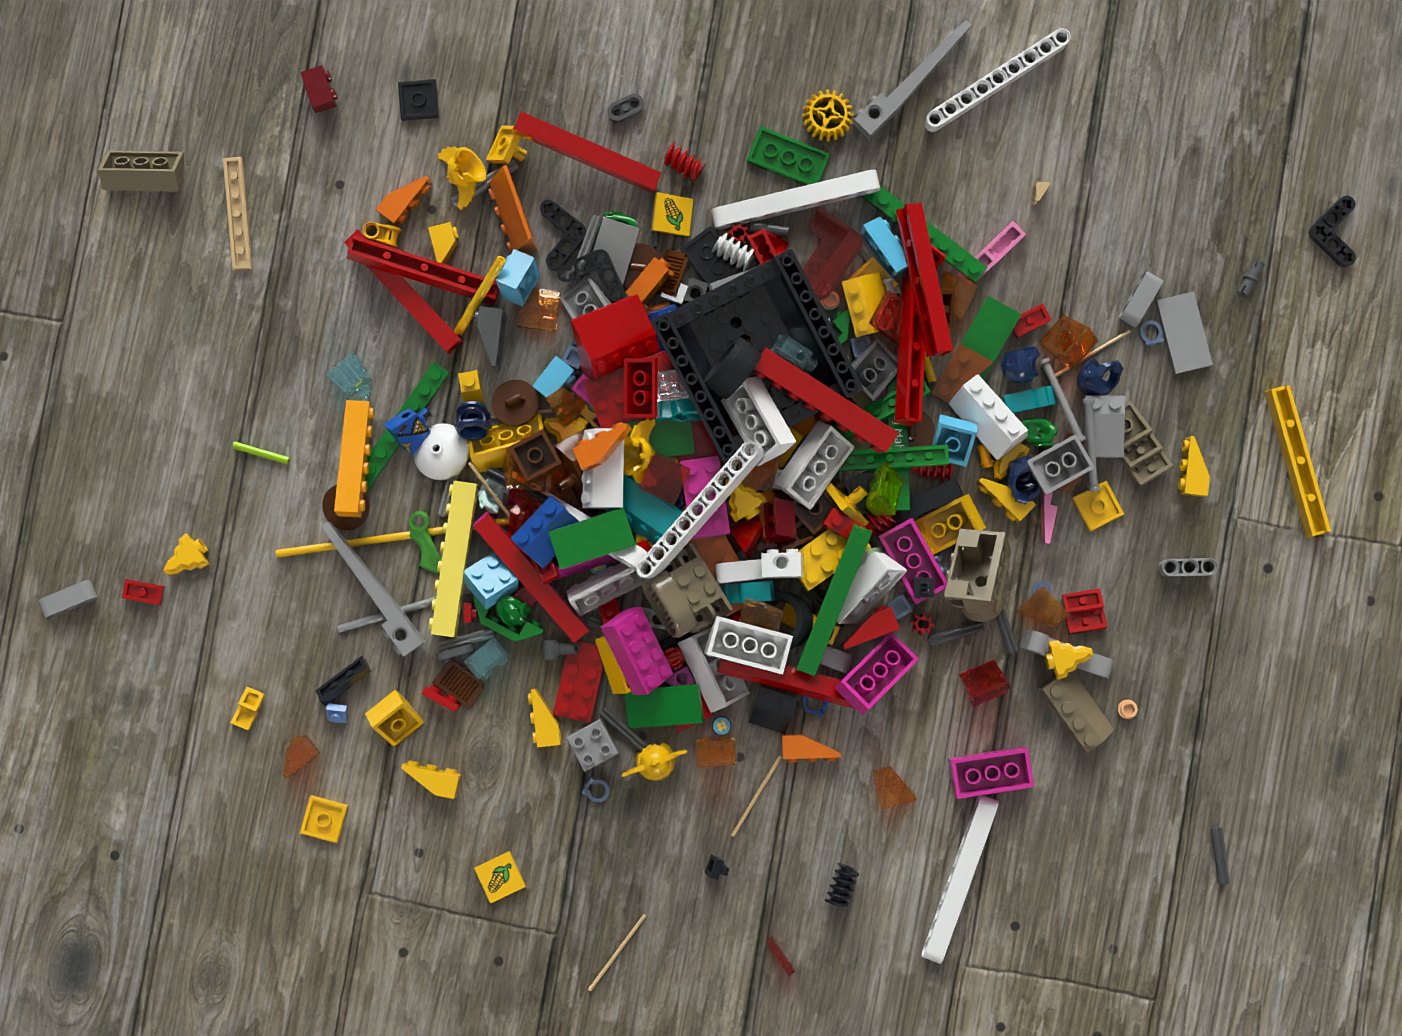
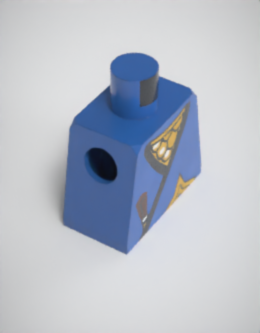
M408 408L386 422L384 426L402 449L412 456L431 433V430L425 423L433 416L426 408L419 414Z

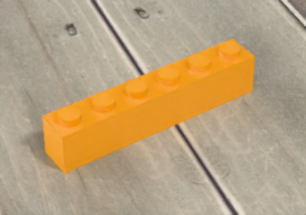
M346 400L334 508L337 516L361 517L362 511H365V500H363V495L367 492L365 475L369 473L367 456L371 454L369 437L373 436L371 419L375 417V409L372 408L369 401Z

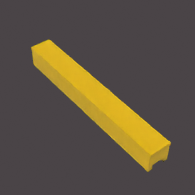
M1287 385L1265 391L1305 536L1309 538L1331 532L1291 387Z

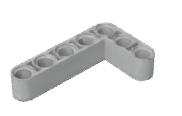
M1025 630L1019 648L1044 657L1045 654H1049L1048 642L1058 640L1049 638V635L1034 630ZM1093 653L1090 659L1078 664L1076 668L1109 679L1115 660Z

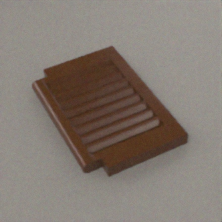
M666 249L663 259L670 264L669 269L675 275L673 277L670 275L656 294L661 295V293L672 296L678 292L690 258L687 257L686 253Z
M454 659L451 663H446L432 682L447 694L458 698V702L468 709L472 707L484 690L481 687L484 681Z

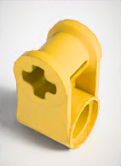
M368 222L363 227V234L368 240L397 248L398 235L402 229L391 225ZM370 229H377V233L374 236L368 235Z

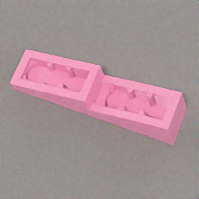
M1014 221L975 256L976 259L987 266L982 276L1026 236L1025 232ZM959 272L957 274L969 288L975 284Z
M1041 489V544L1047 545L1051 542L1058 506L1050 505L1053 492L1044 495Z

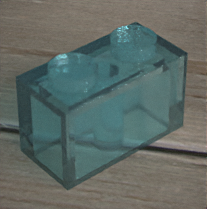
M493 637L467 658L464 663L478 680L482 677L485 680L494 673L492 671L493 668L497 665L501 667L509 661L507 657L510 653L497 637Z

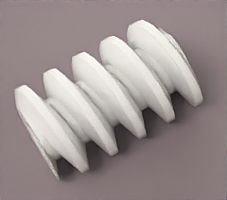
M725 233L717 240L711 253L717 250V257L724 254V261L731 258V265L737 262L736 267L739 269L744 266L743 272L746 271L754 257V249L746 252L747 245L740 248L741 242L738 241L736 244H733L734 237L727 240L728 234Z

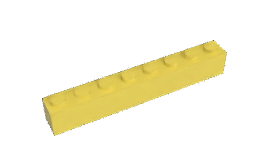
M454 481L453 485L450 484L449 487L451 503H448L446 507V515H449L448 523L445 522L443 527V534H446L445 542H442L440 547V553H443L442 561L438 562L437 572H440L439 580H436L434 591H437V596L432 601L434 616L429 621V629L431 634L457 637L465 584L463 571L467 569L477 492L479 490L478 484Z

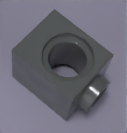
M690 278L683 302L688 303L694 300L690 297L692 291L700 292L701 296L706 294L709 284Z

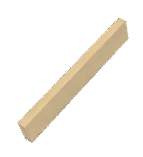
M242 156L223 158L232 270L234 272L253 270L244 159Z

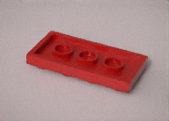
M577 640L575 643L579 644L580 651L578 654L566 655L553 714L591 723L604 665L597 645Z

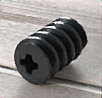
M837 863L841 867V869H835L839 876L832 877L836 884L829 885L833 889V892L827 891L831 899H825L824 901L835 906L847 907L849 902L846 899H851L852 897L848 892L854 891V887L850 884L854 885L857 883L853 877H858L859 873L850 866Z

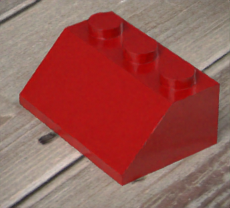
M657 358L624 359V418H657Z

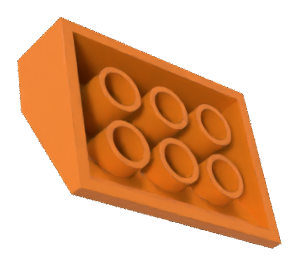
M505 165L489 182L491 188L488 191L491 199L496 200L497 206L494 208L497 217H502L504 224L500 226L504 236L508 235L510 240L506 242L510 253L515 249L528 254L536 251L537 247L513 178L507 165Z

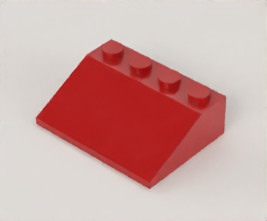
M637 294L570 320L583 374L596 379L623 368L624 359L646 358L660 352L656 333Z

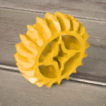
M829 89L826 90L825 95H823L821 90L818 91V97L813 94L811 96L812 100L808 99L806 101L808 106L803 107V111L806 113L802 114V118L806 119L803 125L808 126L807 132L814 131L812 137H816L817 134L820 135V141L825 136L827 142L830 141V136L834 140H837L838 135L843 137L844 131L848 132L850 129L848 125H852L853 121L850 118L854 116V113L849 112L852 110V105H847L849 100H842L843 93L836 96L837 91L834 90L833 94H829ZM828 102V105L824 108H815L821 103ZM834 104L840 108L843 116L834 110ZM827 113H830L829 118L825 117ZM813 115L821 120V127L814 121ZM840 123L835 128L827 129L829 124Z

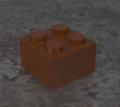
M544 429L508 447L528 485L563 467Z

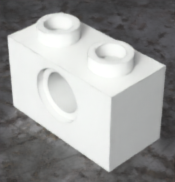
M772 549L767 550V553H761L763 578L804 577L803 553L798 552V549H786V553H779V550ZM785 558L787 566L780 569L778 562L780 559Z

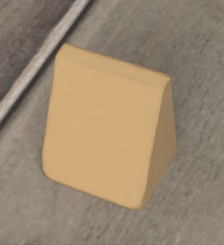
M1037 182L1033 186V205L1040 201L1051 182Z

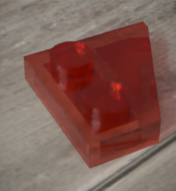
M889 290L885 291L869 324L893 343H899L901 337H898V329L902 325L901 313L904 301Z

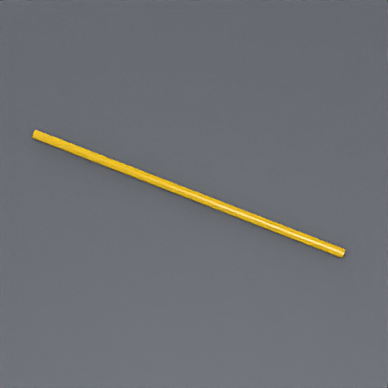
M533 514L514 516L513 518L517 524L525 523ZM508 517L494 519L500 526L513 524ZM443 527L427 529L430 536L443 534ZM410 531L346 541L351 547L412 538H410ZM330 542L276 550V557L335 550L337 548Z

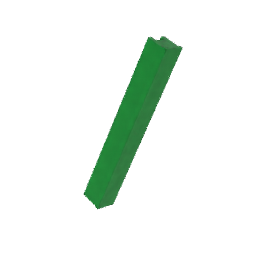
M854 523L796 670L815 676L871 537V530Z

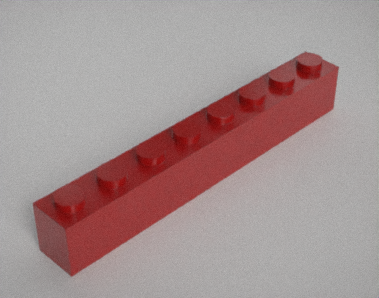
M768 348L763 349L761 358L753 369L756 376L763 380L765 377L771 380L773 387L778 390L785 389L788 391L787 395L795 401L798 399L805 402L804 406L813 412L815 409L822 413L820 417L828 422L831 420L838 423L836 427L846 433L849 430L855 434L853 438L859 442H868L871 444L869 448L878 454L881 451L887 453L899 432Z

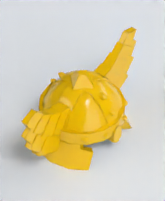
M455 146L442 149L441 153H438V159L444 160L448 164L446 177L449 178L451 184L458 187L459 202L457 206L462 210L463 207H467L469 202L472 201L473 195H475V183L486 179V170L480 158L466 147L456 148Z
M649 418L644 421L641 420L637 425H634L630 436L627 435L624 438L623 474L626 476L632 475L636 483L649 488L657 484V480L652 475L649 466L656 453L649 444L650 433L656 425L654 418L651 420Z
M664 742L660 745L649 744L646 748H642V752L636 753V767L624 772L622 777L639 772L640 775L648 780H663L673 771L675 758L688 751L679 750L673 752L670 746Z

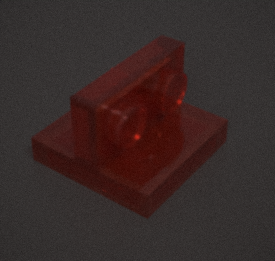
M655 452L639 489L675 505L691 468L678 463L679 458L674 456L667 458Z
M514 485L509 490L507 510L510 513L508 532L512 535L542 505L541 502Z
M995 660L959 674L973 707L1008 693V689H1010L1008 680Z

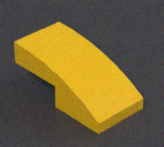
M246 687L230 723L250 731L265 694Z

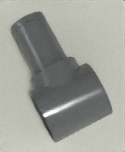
M559 639L542 640L543 660L560 659L564 655L578 654L580 651L578 643H563Z

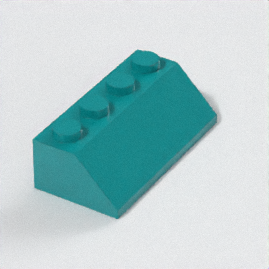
M623 474V507L630 528L640 536L646 537L649 542L655 545L683 511L647 486L643 487L636 483L631 475L626 476ZM612 508V509H604V510H605L606 512H610V511L617 510V509H620V508ZM676 536L672 538L671 543L676 540Z

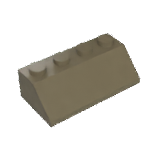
M108 150L98 168L102 189L110 191L129 190L131 192L167 191L172 193L179 191L183 183L184 152Z
M1074 671L1068 672L1067 677L1059 680L1054 676L1038 687L1083 752L1088 753L1103 743L1114 731V728Z

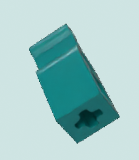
M1052 385L1007 394L1001 397L1002 402L1013 414L1056 404Z
M689 395L676 396L669 401L657 400V418H655V421L672 419L676 422L701 420Z
M773 580L721 585L722 591L730 604L775 600Z

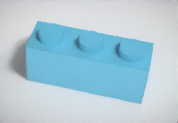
M878 217L864 224L860 233L894 279L908 269L905 252L901 247L902 242L899 237L891 233L889 223Z

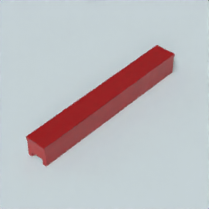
M520 112L511 133L647 192L653 193L656 191L661 175L660 171L527 113Z
M922 202L905 204L904 208L896 210L926 356H944L953 352Z
M356 229L344 243L350 248L353 235L365 239L366 237ZM366 265L448 354L463 343L402 276Z
M355 235L352 237L346 259L473 299L485 278ZM496 281L493 282L482 302L495 306L499 293Z
M908 274L902 277L895 423L913 426V424L922 421L925 347Z
M487 513L474 526L476 531L575 643L586 632L590 631L589 628L550 583L546 585L541 583L531 562L491 515Z
M720 658L717 673L855 709L835 689L842 680L817 673L813 676L785 665L783 674Z

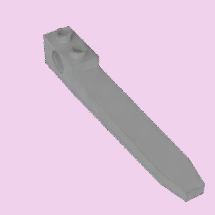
M965 20L887 98L882 93L877 97L874 95L867 102L868 106L864 110L861 108L854 115L853 125L870 140L898 112L968 32L971 24ZM870 112H875V113H877V114H878V118H876V119L871 118V117L869 116V113H870Z
M331 522L323 524L322 528L387 619L381 625L384 628L382 632L388 640L391 638L394 642L393 648L404 657L425 643L424 639L405 612ZM401 629L406 632L404 640L398 638V631Z

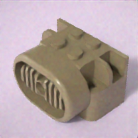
M959 530L955 551L951 553L950 557L951 568L947 570L946 574L947 585L944 598L949 599L954 607L960 608L962 613L970 620L977 622L989 621L998 616L1004 608L1010 582L1008 567L1011 557V549L1005 532Z
M692 542L685 549L681 550L656 577L651 579L642 578V588L649 604L667 632L675 638H680L688 632L697 634L713 625L716 616L724 618L733 609Z

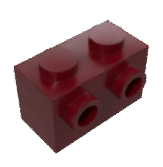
M321 65L300 72L311 107L315 113L337 107L336 100L338 95L335 88H331L330 82L333 80L329 70L326 71Z
M773 498L764 504L766 541L787 544L796 539L794 502Z

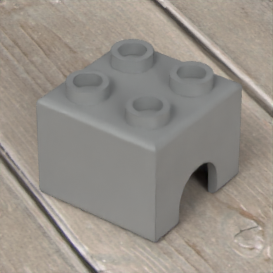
M602 718L566 737L584 772L620 752Z

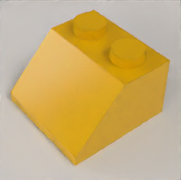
M396 689L365 713L372 728L394 747L424 723L407 699Z

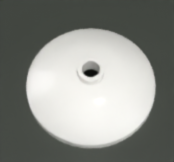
M433 425L429 427L431 430L429 436L414 453L415 464L425 476L434 480H447L458 475L466 466L470 454L468 440L460 437L453 425ZM440 446L439 451L435 452V448Z

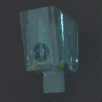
M779 335L771 348V351L799 369H804L805 367L812 372L818 364V361L811 357L812 351L789 336Z
M354 351L325 373L330 380L349 396L358 393L364 400L372 393L366 386L372 379L360 357Z

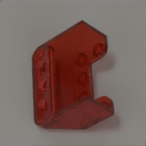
M818 207L815 217L811 221L810 230L822 241L804 266L803 271L817 298L825 300L831 295L862 248L864 240L860 233Z

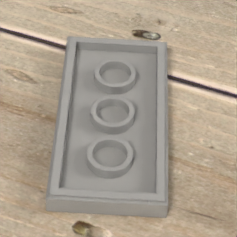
M603 217L593 251L603 249L608 252L624 286L640 228ZM600 252L597 253L598 257L595 259L596 261H600L602 264V266L599 267L600 271L604 267H610L609 262L605 265L603 259L605 258V254L601 255ZM594 270L588 273L609 299L597 271ZM606 270L603 273V278L606 281H611L614 278V274L611 270ZM616 280L612 284H607V287L612 286L614 292L611 295L612 297L616 296L618 299L620 298L621 290L615 288V284H618Z
M1194 291L1155 301L1174 375L1212 366L1213 363Z

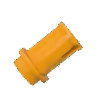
M984 445L977 446L981 461L979 465L982 466V469L993 467L994 460H992L987 448Z

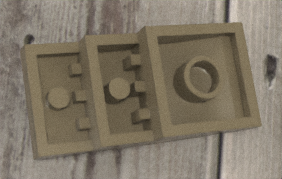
M1130 400L1125 403L1124 458L1120 459L1139 487H1142L1172 469L1173 464L1162 451L1163 447L1152 434L1149 424Z

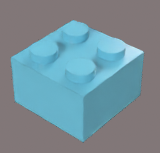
M515 249L511 255L507 256L505 266L496 277V283L503 299L523 307L540 278L535 258Z
M555 356L532 387L554 405L564 398V391L567 387L571 388L575 384L577 374L573 368Z
M940 414L931 446L948 445L949 463L966 467L977 434V424Z
M495 552L463 571L464 583L486 610L495 605L501 596H509L518 590V578Z

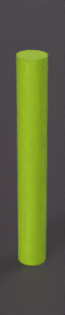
M236 441L232 446L233 449L287 465L290 461V457Z

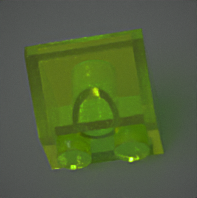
M883 462L877 468L870 482L871 488L866 499V507L874 515H895L903 480L887 462Z

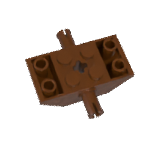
M583 429L553 445L567 475L565 479L556 482L554 485L555 488L560 487L556 489L559 494L572 488L583 513L588 515L596 509L582 508L583 470H581L572 449L578 446L577 443L583 440L584 430H586Z
M838 478L833 485L837 488L842 481ZM843 483V484H842L839 488H837V489H839L840 491H842L843 489L846 488V485ZM826 489L815 503L819 506L817 508L818 513L815 511L811 512L810 509L794 500L782 490L776 491L778 499L794 502L796 530L798 531L800 528L805 527L814 538L828 530L822 524L833 507L842 512Z

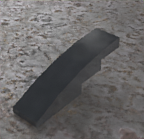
M952 479L911 497L910 511H890V507L886 508L896 522L891 521V527L964 496L957 479Z

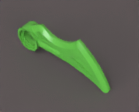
M416 511L409 518L410 538L416 541L421 549L422 556L419 566L440 575V572H437L438 562L442 561V558L437 552L427 530L430 518L424 511ZM416 516H421L424 519L423 526L415 524L414 519Z

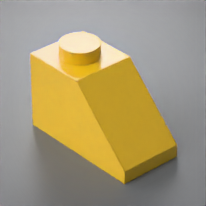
M451 222L428 227L436 260L443 264L447 263L458 245L456 239L459 238L458 229L453 227Z
M477 370L458 373L464 402L477 401L485 405L480 373Z

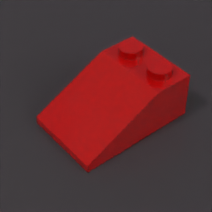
M881 605L873 608L874 612L870 613L840 644L841 648L847 649L899 630L892 607Z

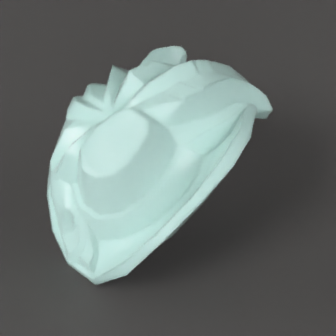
M489 478L486 479L487 484L503 504L504 491L499 488L498 483ZM482 484L477 492V500L480 502L479 507L480 509L485 507L489 513L497 514L501 507Z

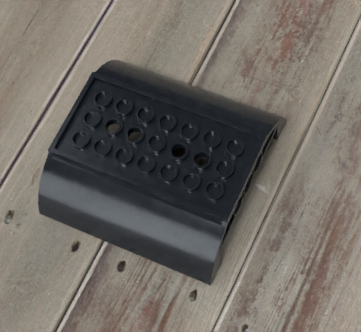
M792 247L731 281L650 321L723 463L727 462L744 444V441L721 402L723 398L711 390L704 383V379L723 352L741 335L749 336L750 344L760 353L764 348H768L780 357L783 356V359H788V362L790 361V363L799 367L802 371L846 399L864 390ZM734 317L741 320V326L737 329L733 328L730 324L731 319ZM752 370V372L750 373V375H749L747 378H749V377H757V376L754 374L755 370ZM766 379L762 381L766 389L772 386L771 380ZM783 388L781 390L776 389L777 395L772 398L788 428L819 412L816 409L813 412L804 406L805 402L800 399L795 401L787 395L788 391Z

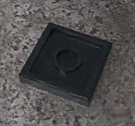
M436 79L398 82L402 121L439 118Z

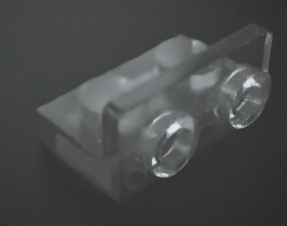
M676 370L657 372V402L690 398Z

